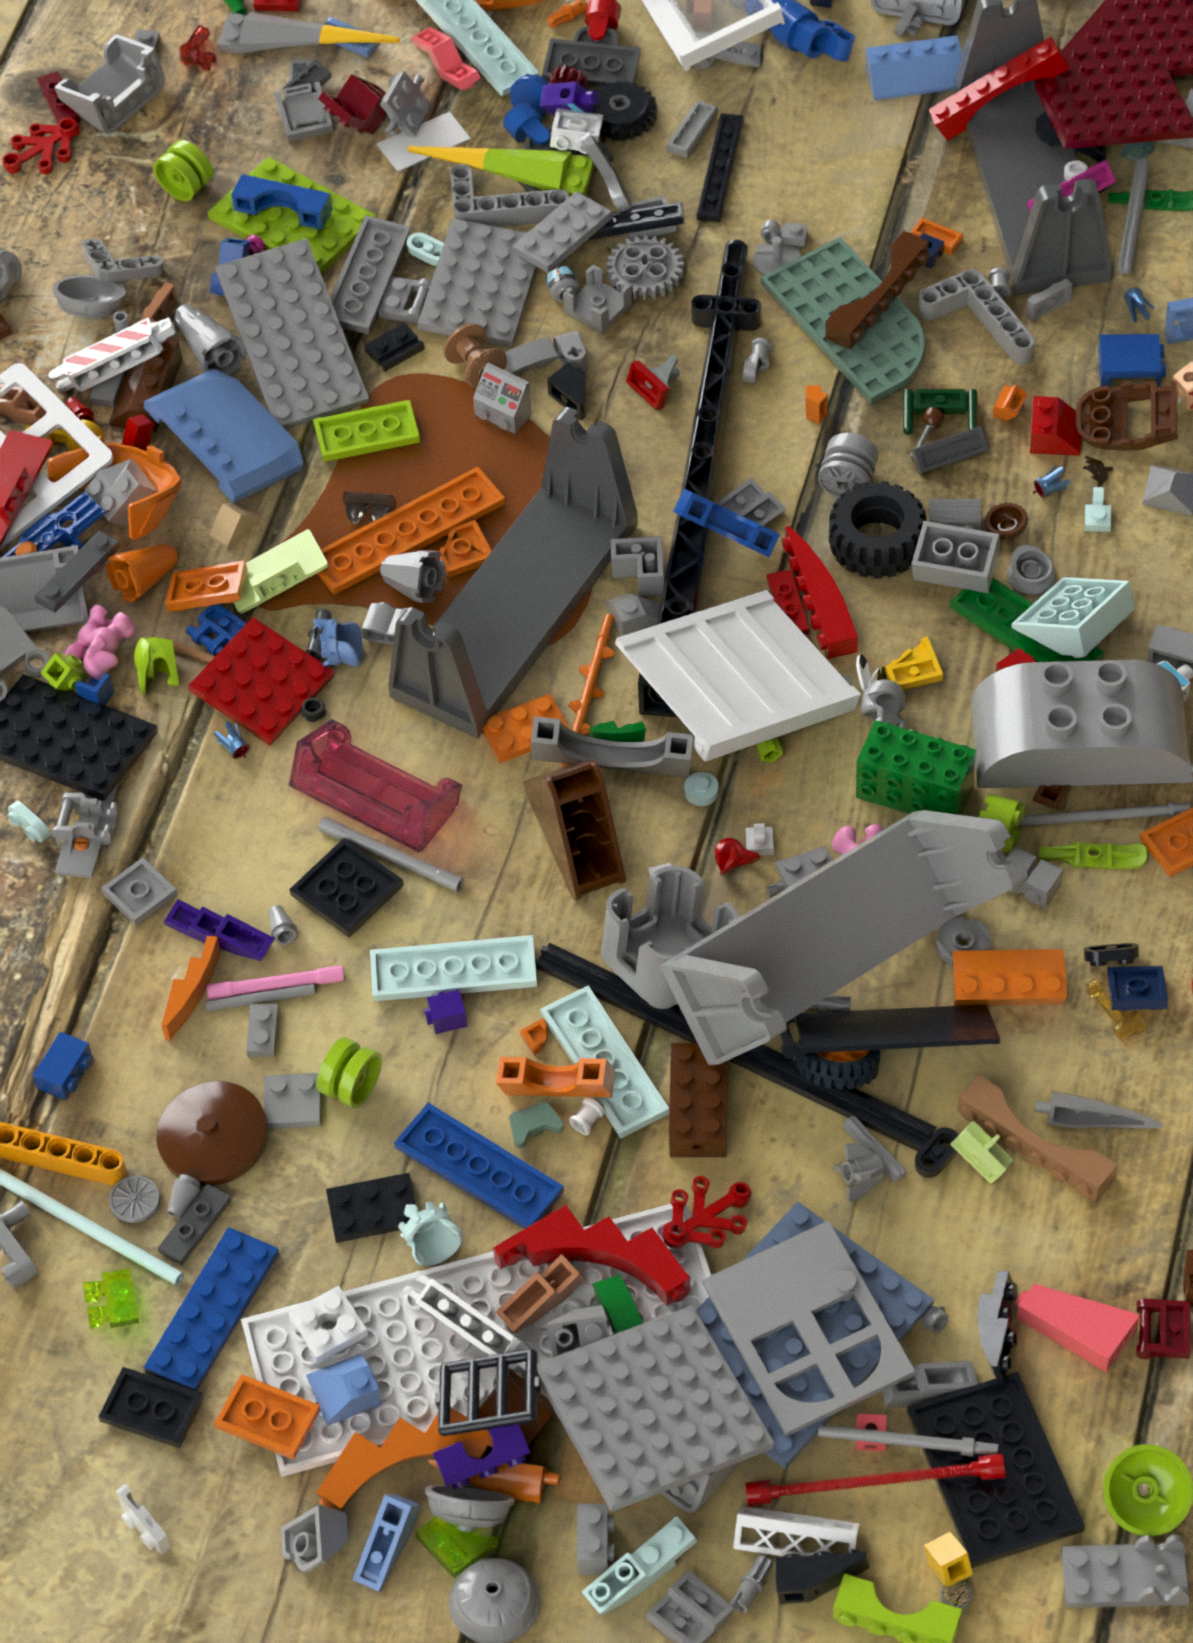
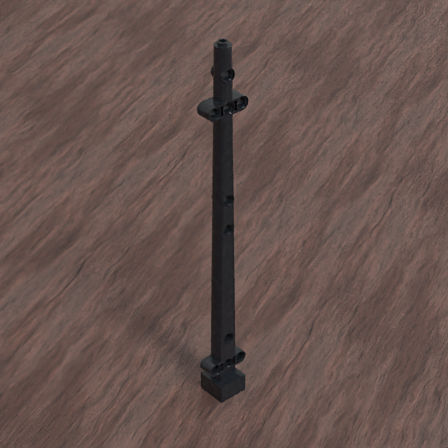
M730 240L725 244L716 295H697L691 301L692 323L698 327L710 328L680 496L683 489H687L714 502L737 330L753 331L761 325V303L754 298L742 297L748 246L741 240ZM678 514L675 520L657 625L699 611L710 529ZM639 672V714L679 718Z

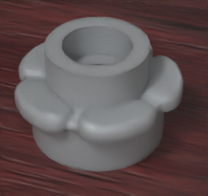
M932 1306L922 1317V1326L933 1333L942 1331L949 1321L945 1308L943 1306Z

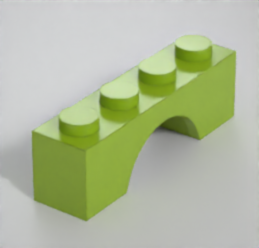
M847 1574L843 1576L833 1606V1619H837L842 1625L848 1627L860 1626L866 1628L874 1635L883 1636L886 1634L896 1637L902 1643H954L962 1616V1609L934 1600L917 1613H894L879 1602L875 1594L874 1582Z

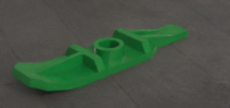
M1145 190L1142 209L1167 211L1193 210V190ZM1131 191L1121 193L1109 192L1108 203L1129 204Z

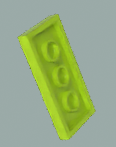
M410 400L313 419L323 462L420 443Z

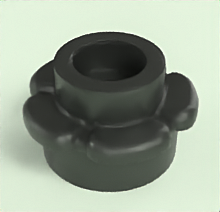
M318 698L305 700L301 708V716L309 722L323 719L326 715L324 703Z

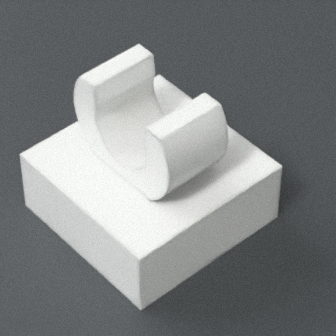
M763 823L754 824L753 828H745L747 850L757 852L759 855H774L772 827H765Z

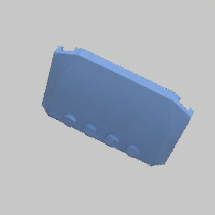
M211 369L144 401L143 408L157 423L162 422V420L219 480L218 488L233 504L301 471L303 468V460L298 442L238 379L216 369Z

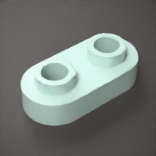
M424 233L410 235L407 239L408 252L416 258L437 266L444 243Z
M17 800L8 807L9 813L7 816L11 823L16 827L20 825L31 841L37 840L42 843L50 836V832L43 821L23 803Z

